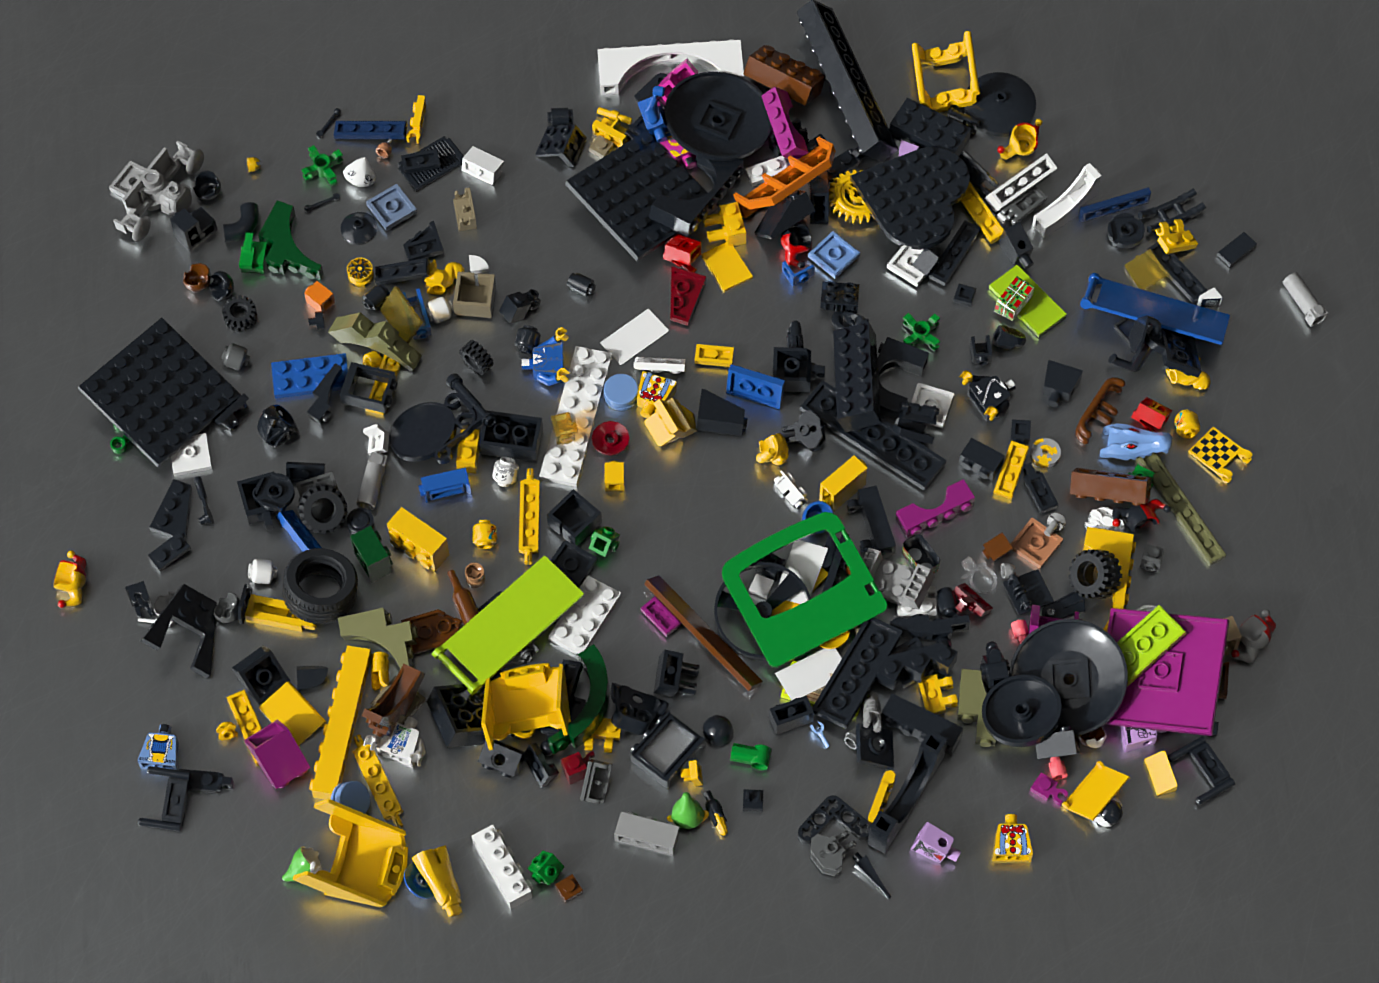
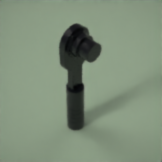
M197 476L194 478L199 498L204 506V515L199 518V522L201 525L205 523L212 524L214 520L206 501L207 495L202 478Z

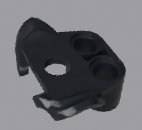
M612 682L610 695L612 702L615 703L616 710L611 718V722L617 728L636 735H643L653 719L664 714L669 706L668 702L658 699L651 694ZM637 696L641 698L642 703L635 702L633 700V697Z

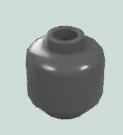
M231 343L225 347L221 360H223L224 366L239 371L243 366L247 367L250 356L247 355L248 350L246 347Z

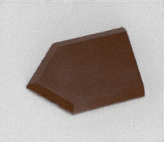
M439 609L401 620V623L410 621L417 627V644L410 645L413 648L414 654L432 650L443 645L458 631L463 622Z

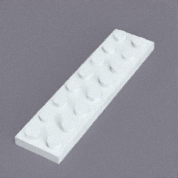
M579 346L575 347L569 368L570 374L567 375L569 380L564 386L539 475L540 480L577 487L611 364L612 353Z

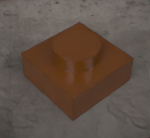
M573 874L555 884L565 903L583 893V889Z

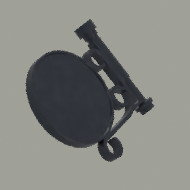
M453 373L448 376L446 384L452 390H455L456 393L449 394L445 398L444 404L425 402L412 406L400 414L390 428L389 444L394 453L405 461L419 462L435 457L439 464H447L453 458L450 449L482 424L487 427L494 426L497 422L496 415L492 412L488 413L474 395L463 385V379L457 373ZM458 399L455 403L450 404L452 400ZM462 403L470 412L461 413L455 418L451 410L458 409ZM473 418L471 424L469 422L461 423L464 419ZM457 428L464 430L455 437ZM446 451L448 452L446 457L440 458L442 454Z

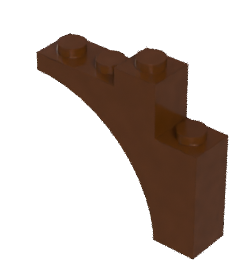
M403 663L401 670L385 695L373 707L364 709L362 716L367 718L366 723L369 724L368 727L374 729L373 734L382 738L384 735L391 737L400 716L406 717L426 673Z

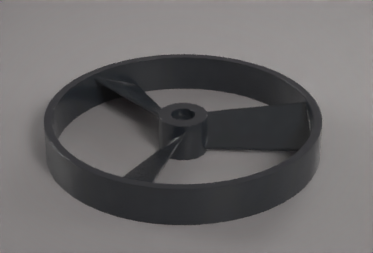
M756 562L743 571L770 568L787 574L766 601H761L755 605L763 618L771 617L773 609L801 589L804 591L807 601L811 599L803 581L794 572L782 565L771 562ZM723 582L716 595L714 606L715 623L720 636L736 653L753 660H766L764 655L749 653L738 648L722 631L717 615L718 607L739 610L731 594L723 591L726 587Z

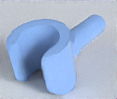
M817 721L820 724V728L815 730L811 724V730L819 735L825 747H830L823 732L824 725Z

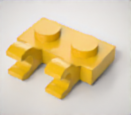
M1181 219L1174 220L1176 225L1170 226V228L1167 222L1159 223L1161 228L1155 230L1159 236L1157 241L1166 254L1196 249L1198 242L1190 230H1184V223Z
M937 674L924 677L921 684L918 683L924 709L938 715L946 713L945 707L954 708L958 706L956 694L942 697L941 689H953L952 676L938 679Z
M603 718L597 730L584 742V750H593L595 738L605 740L604 753H612L614 741H620L622 729L615 727L611 719Z

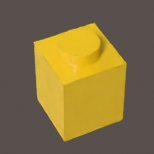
M605 462V492L624 491V462Z

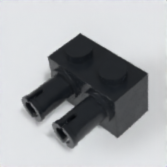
M665 649L659 656L653 693L673 697L677 692L694 696L697 683L680 680V675L682 673L697 677L699 673L697 669L700 668V665L683 662L684 653Z

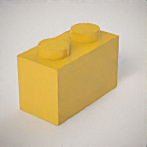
M475 429L469 436L459 442L456 458L457 469L466 467L467 473H477L480 452V429Z

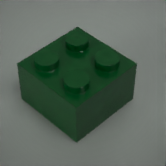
M369 526L350 536L353 552L371 583L392 573L391 565L393 562L390 558L391 553L387 546L383 547L381 543L382 538L377 530L374 532L372 527Z

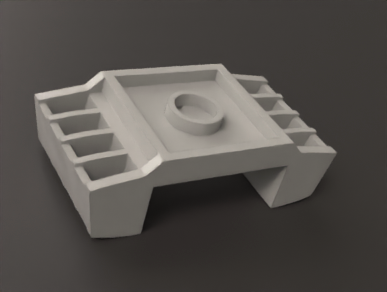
M868 548L863 561L884 599L903 607L908 606L919 610L935 578L931 569L917 564L916 568L913 569L883 559L881 551ZM871 584L865 586L869 595L875 594Z

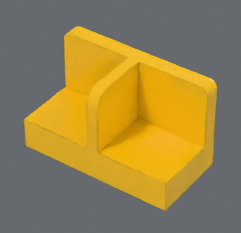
M604 117L601 122L595 120L592 124L593 135H600L613 142L617 148L630 141L627 135L624 134L628 129L621 126L619 118H616L613 122Z

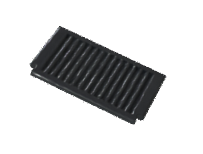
M443 136L417 151L437 149L440 168L404 174L402 161L398 162L400 166L398 168L415 191L420 190L462 165L464 155L450 138L446 139Z

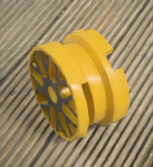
M360 257L349 262L347 273L350 283H353L356 287H365L366 284H370L373 281L374 272L369 260Z

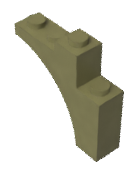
M361 312L336 317L328 331L340 343L357 344L378 351L395 360L409 371L415 369L422 357L418 351L398 335L399 331L387 321L373 323Z
M384 608L338 618L340 634L345 641L363 640L372 642L390 652L398 663L400 670L403 663L416 669L415 665L412 664L414 652L410 645L417 644L418 630L410 621L390 625L393 623L391 613H388Z
M961 669L957 720H961L964 723L977 722L975 744H980L982 747L995 746L996 740L986 730L982 718V705L987 693L983 686L981 670Z

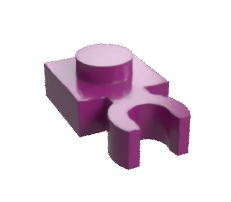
M1042 772L1030 788L1031 792L1046 801L1049 797L1053 798L1054 803L1059 806L1062 805L1063 801L1058 796H1068V792L1065 789L1056 788L1058 782Z

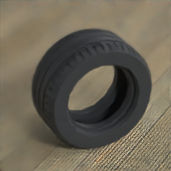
M325 548L309 549L297 554L286 566L283 576V600L290 612L301 620L315 624L335 622L339 617L346 616L354 606L357 595L358 575L351 561L344 555ZM322 574L336 580L341 589L330 597L317 598L304 592L299 584L310 575Z

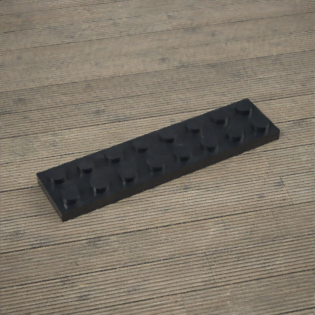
M824 380L818 384L800 406L802 412L811 410L824 422L825 427L922 490L928 487L946 464V459L920 442L897 435L892 429L893 425L882 418L881 424L844 432L837 420L836 388Z

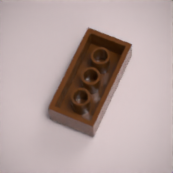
M763 45L749 56L743 75L771 89L778 87L787 91L791 99L805 106L821 94L825 82V75L820 70L812 69L806 66L804 62L796 61L790 58L788 54L780 53L769 45Z

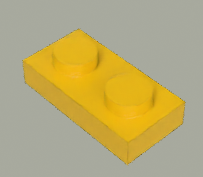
M697 344L695 364L730 367L733 363L734 347Z

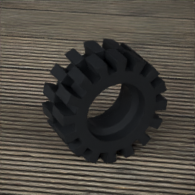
M238 295V299H235V296H233L232 301L228 299L227 304L224 303V309H222L223 318L227 327L229 326L231 330L235 328V331L239 332V328H241V331H245V327L249 330L251 328L250 324L252 326L255 325L257 310L251 299L248 300L247 296H244L243 299L241 295ZM238 309L247 311V314L241 318L233 316V313Z
M470 340L459 350V354L464 359L465 364L467 363L468 367L472 368V371L478 375H483L494 364L493 359L490 358L491 355L477 341Z

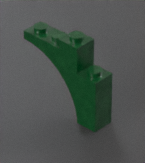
M277 200L258 234L259 242H267V247L270 249L265 258L267 268L274 273L279 272L285 274L286 270L289 269L291 272L304 274L310 279L321 280L324 275L322 265L306 257L293 241L292 224L296 216L294 206Z

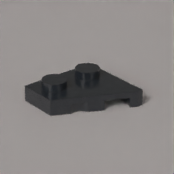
M431 221L425 230L419 231L415 234L414 238L409 239L403 244L408 261L444 254L434 221Z

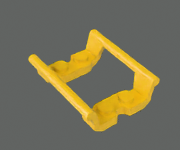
M971 31L964 33L962 42L949 44L946 50H941L939 47L924 50L918 43L912 44L920 104L937 112L948 111L951 105H957L959 108L977 102L976 96L980 94ZM968 56L971 77L970 89L960 88L941 92L931 98L924 87L921 62L922 64L942 66L956 63Z

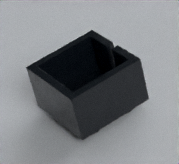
M573 489L547 514V523L559 535L563 533L565 540L578 546L602 523V514Z

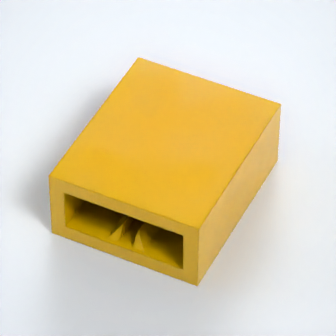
M855 455L852 456L821 482L819 500L826 502L833 511H836L855 495L859 489L866 485V463Z

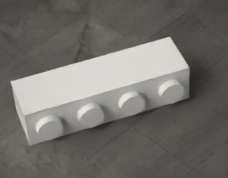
M1045 154L985 197V200L996 213L1050 175L1057 167L1048 154Z

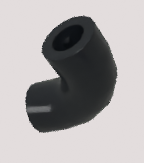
M253 202L242 204L240 206L241 218L235 223L223 224L225 242L245 239L246 233H253L259 220L258 204Z

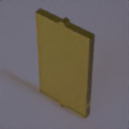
M395 286L389 296L386 297V301L380 308V311L389 324L399 331L398 335L409 344L412 338L417 335L416 332L423 321L400 289Z

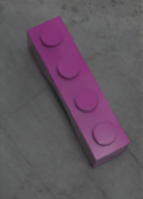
M773 87L762 95V99L782 157L787 159L789 156L800 159L809 151L804 137L798 133L790 120L789 109L793 107L787 91Z
M963 479L947 487L946 500L941 506L934 509H923L912 503L897 510L895 520L907 538L920 534L928 527L933 528L945 519L950 520L962 511H969L974 506L975 496Z

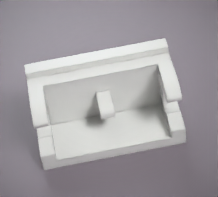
M474 146L462 158V171L486 183L494 185L495 181L502 174L500 169L504 165V161Z

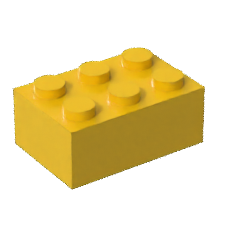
M401 507L387 523L390 543L396 548L400 547L405 550V553L410 558L418 559L426 569L431 568L433 571H436L450 555L447 538Z

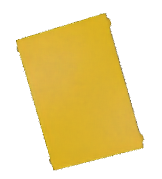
M727 242L701 254L702 259H704L724 292L753 278L734 246H728Z

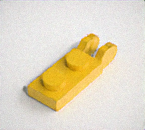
M892 770L885 771L868 815V821L871 824L879 811L884 812L881 809L883 803L887 804L891 792L888 791L893 789L896 778Z

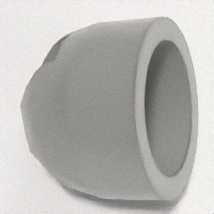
M1012 563L1001 564L1003 579H1007L1011 574L1016 573L1013 572V569H1016V567Z

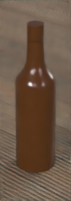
M450 570L447 574L454 588L453 601L465 625L480 611L471 592L461 585L455 571Z

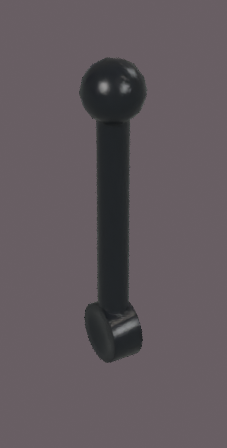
M336 108L334 110V114L324 125V127L316 132V136L318 138H322L324 136V131L328 128V126L335 119V117L341 114V110L339 108Z
M335 193L331 198L313 205H306L304 210L310 212L311 209L330 201H339L340 195Z

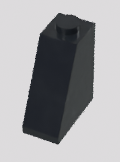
M826 170L808 182L809 198L815 208V211L810 214V224H828L829 188Z
M701 389L696 430L741 436L742 429L747 427L748 418L744 417L745 409L706 389Z

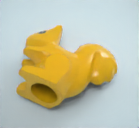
M434 259L430 263L429 277H426L424 280L426 285L429 286L427 293L442 295L453 284L454 279H457V273L465 272L462 264L450 262L442 270L437 269V263Z
M1166 369L1172 384L1193 385L1194 388L1199 390L1207 389L1211 384L1210 376L1204 371L1201 372L1199 377H1195L1192 375L1188 376L1175 369Z

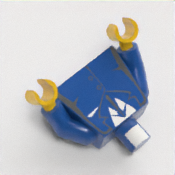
M563 327L558 328L556 335L534 347L533 358L522 359V370L533 369L534 379L547 386L568 382L569 378L565 375L570 374V372L564 368L563 343L561 342V340L567 341L569 339V336L564 334L567 330Z

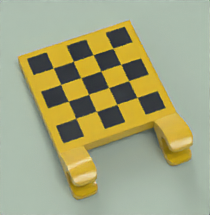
M1214 427L1188 451L1189 454L1218 474L1225 483H1229L1233 475L1225 467L1237 455L1246 464L1252 460L1251 457L1253 455L1252 452L1243 449Z

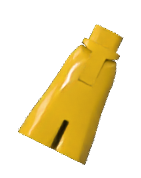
M446 845L437 847L434 850L428 849L413 856L414 864L428 883L437 902L443 906V910L447 911L448 916L452 917L463 913L460 907L462 903L460 899L461 894L453 874Z

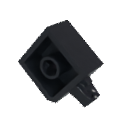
M774 347L773 377L785 380L784 391L810 392V380L825 378V366L816 365V363L811 362V350L807 348Z
M274 471L237 481L249 525L264 521L267 531L274 529L272 519L276 518L279 511H270L259 505L255 489L261 478L271 476V474L275 473ZM278 489L275 491L271 490L272 495H278L279 491Z

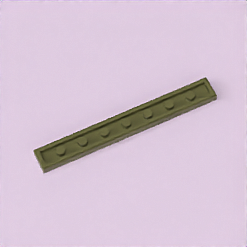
M1152 453V456H1145V458L1137 457L1136 460L1140 466L1154 472L1152 484L1166 504L1171 506L1172 513L1207 564L1211 566L1226 558V553L1157 453Z

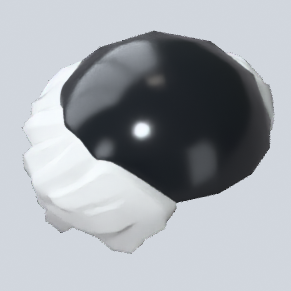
M1113 797L1095 818V821L1103 827H1111L1117 824L1123 816L1121 801Z

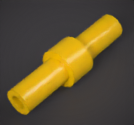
M602 107L597 109V114L609 117V120L615 121L616 118H619L620 122L629 125L633 121V118L622 115L619 111H611Z

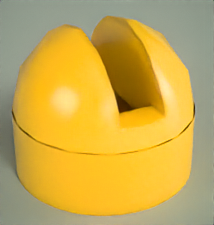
M247 158L249 172H255L260 169L261 165L256 163L260 162L258 158Z

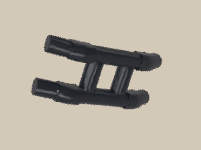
M1192 188L1171 201L1155 208L1138 212V218H1152L1158 214L1162 222H1167L1170 227L1175 225L1174 220L1176 219L1184 221L1197 216L1206 209V206L1202 202L1185 212L1181 205L1197 195L1195 189ZM1174 207L1178 216L1169 219L1165 211ZM1159 223L1147 226V232L1152 233L1156 229L1161 228Z

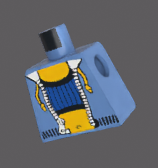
M160 724L158 733L150 732L147 734L138 757V764L141 769L153 766L179 770V742L176 735L170 734L172 728L170 725Z

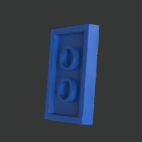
M731 364L728 369L726 393L780 409L785 380Z

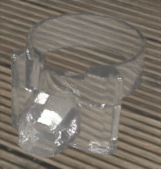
M970 557L965 558L961 562L963 568L968 570L961 579H969V585L976 593L987 594L995 589L997 576L991 568L986 567V562L975 565L976 562ZM980 568L988 570L993 577V586L988 592L979 591L973 583L974 573Z

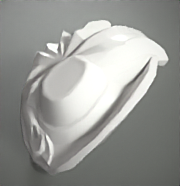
M1108 507L1092 509L1090 512L1091 517L1089 518L1090 522H1085L1086 526L1118 532H1123L1125 529L1123 520H1120L1121 524L1118 527L1113 526V510Z

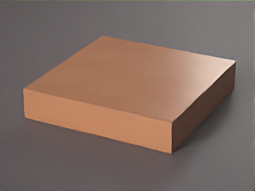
M1031 518L1010 544L1015 553L1041 569L1062 544L1063 538L1054 532L1050 537L1046 536L1044 531L1047 527Z

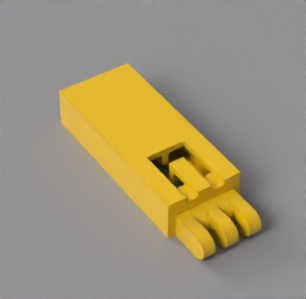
M251 594L245 612L246 621L303 632L304 628L316 629L315 624L301 620L294 614H292L291 618L287 617L290 610L283 600Z

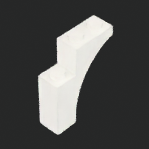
M1090 163L1083 167L1072 185L1058 199L1034 215L1032 225L1043 238L1078 217L1080 206L1098 195L1101 180L1100 171Z

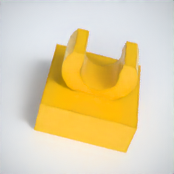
M697 760L689 761V768L681 769V778H684L685 782L692 781L695 786H702V766Z

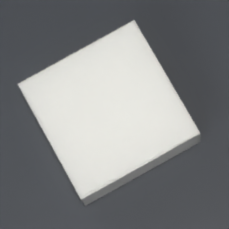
M756 574L749 588V593L767 600L774 585V580Z

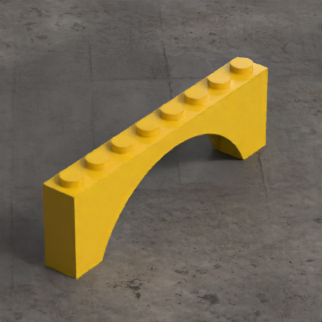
M1087 527L1083 550H1106L1109 553H1113L1115 555L1114 558L1119 560L1118 565H1121L1122 568L1120 570L1122 578L1119 580L1121 584L1117 586L1118 590L1116 593H1112L1113 608L1124 609V605H1128L1129 600L1126 587L1130 588L1132 576H1128V572L1133 569L1134 559H1131V553H1135L1136 542L1133 541L1134 534ZM1108 620L1107 624L1105 625V627L1103 628V630H1105L1106 632H1107V629H1108L1109 620Z

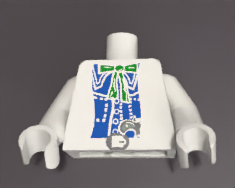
M407 717L404 725L397 723L391 737L384 735L382 738L377 735H368L365 737L363 746L371 745L370 750L372 751L377 745L378 755L412 768L415 762L417 767H420L421 760L426 754L424 740L421 738L420 732L415 729L418 721L412 717Z

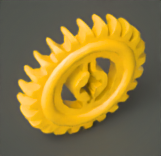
M853 170L852 173L846 171L845 175L840 173L839 178L835 177L833 182L830 183L829 201H832L829 206H835L833 213L840 211L839 218L845 214V221L852 217V223L855 222L856 218L859 219L860 224H862L863 218L869 223L870 216L875 220L856 188L852 187L854 185L850 181V175L856 174L857 171ZM845 192L849 194L848 201L845 198Z

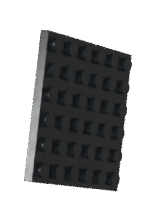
M648 130L569 178L565 183L570 191L636 261L671 240L676 234H680L649 218L651 205L660 194L674 199L689 200L702 197L708 193L671 156L666 148L656 141V138ZM717 203L716 207L714 208V210H710V211L708 212V215L718 209V207H719V204H718V203Z
M162 317L78 386V390L157 467H160L195 435L201 432L241 395Z

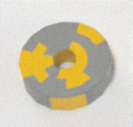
M1041 438L1033 443L1030 457L1036 466L1051 468L1060 460L1061 449L1054 440Z

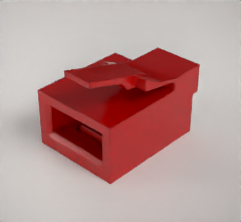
M676 234L665 244L663 259L676 264L679 268L682 267L687 271L695 273L697 269L692 267L691 264L701 255V242Z
M1146 397L1140 402L1131 418L1140 422L1146 430L1156 432L1154 427L1161 429L1167 423L1173 410Z

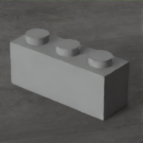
M627 811L626 813H620L614 836L615 841L673 856L680 831L679 826L673 822L666 821L664 823L650 816L644 818L634 812Z

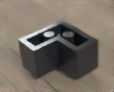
M202 207L191 213L183 208L170 218L175 238L189 252L218 230L215 219Z

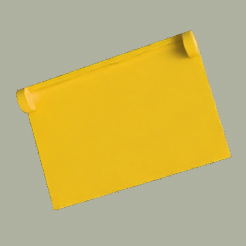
M290 681L286 682L258 707L271 722L278 719L291 732L298 746L318 728L324 727L327 724V721Z
M1098 761L1079 786L1062 803V806L1094 821L1130 777L1108 768L1101 761Z

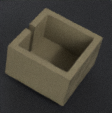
M458 272L453 300L454 315L492 318L496 290L495 275L478 273L479 286H476L474 273Z

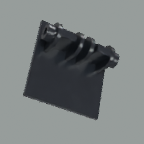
M823 281L820 308H823L825 311H833L835 305V311H837V305H841V311H843V305H845L844 312L854 313V311H858L860 284Z
M1038 569L1020 576L1013 573L1009 576V580L1003 582L1018 615L1030 612L1032 605L1043 607L1054 603Z

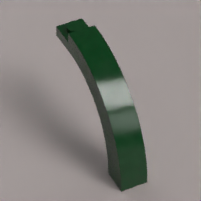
M594 644L578 654L579 662H582L584 665L583 669L590 680L588 700L578 717L568 725V735L564 736L563 731L560 730L548 738L550 750L554 754L565 750L570 744L575 749L592 736L605 716L610 696L609 681L603 657Z

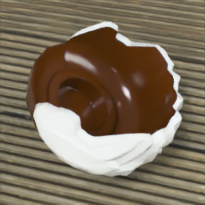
M1103 727L1091 733L1078 736L1079 742L1088 748L1101 747L1107 737Z

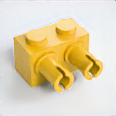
M738 202L720 205L718 213L707 215V218L703 221L704 227L717 224L722 225V229L707 231L709 243L725 239L728 246L746 244V230Z

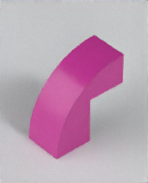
M688 58L674 68L658 85L665 88V93L662 97L665 102L671 90L680 81L698 73V70Z

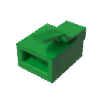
M246 233L244 244L241 246L239 268L241 273L252 272L256 274L257 272L258 274L259 272V274H264L266 268L265 258L269 249L267 242L253 241V233Z

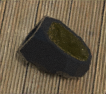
M998 325L993 334L992 342L997 347L1010 350L1025 345L1026 337L1017 329L1006 325Z

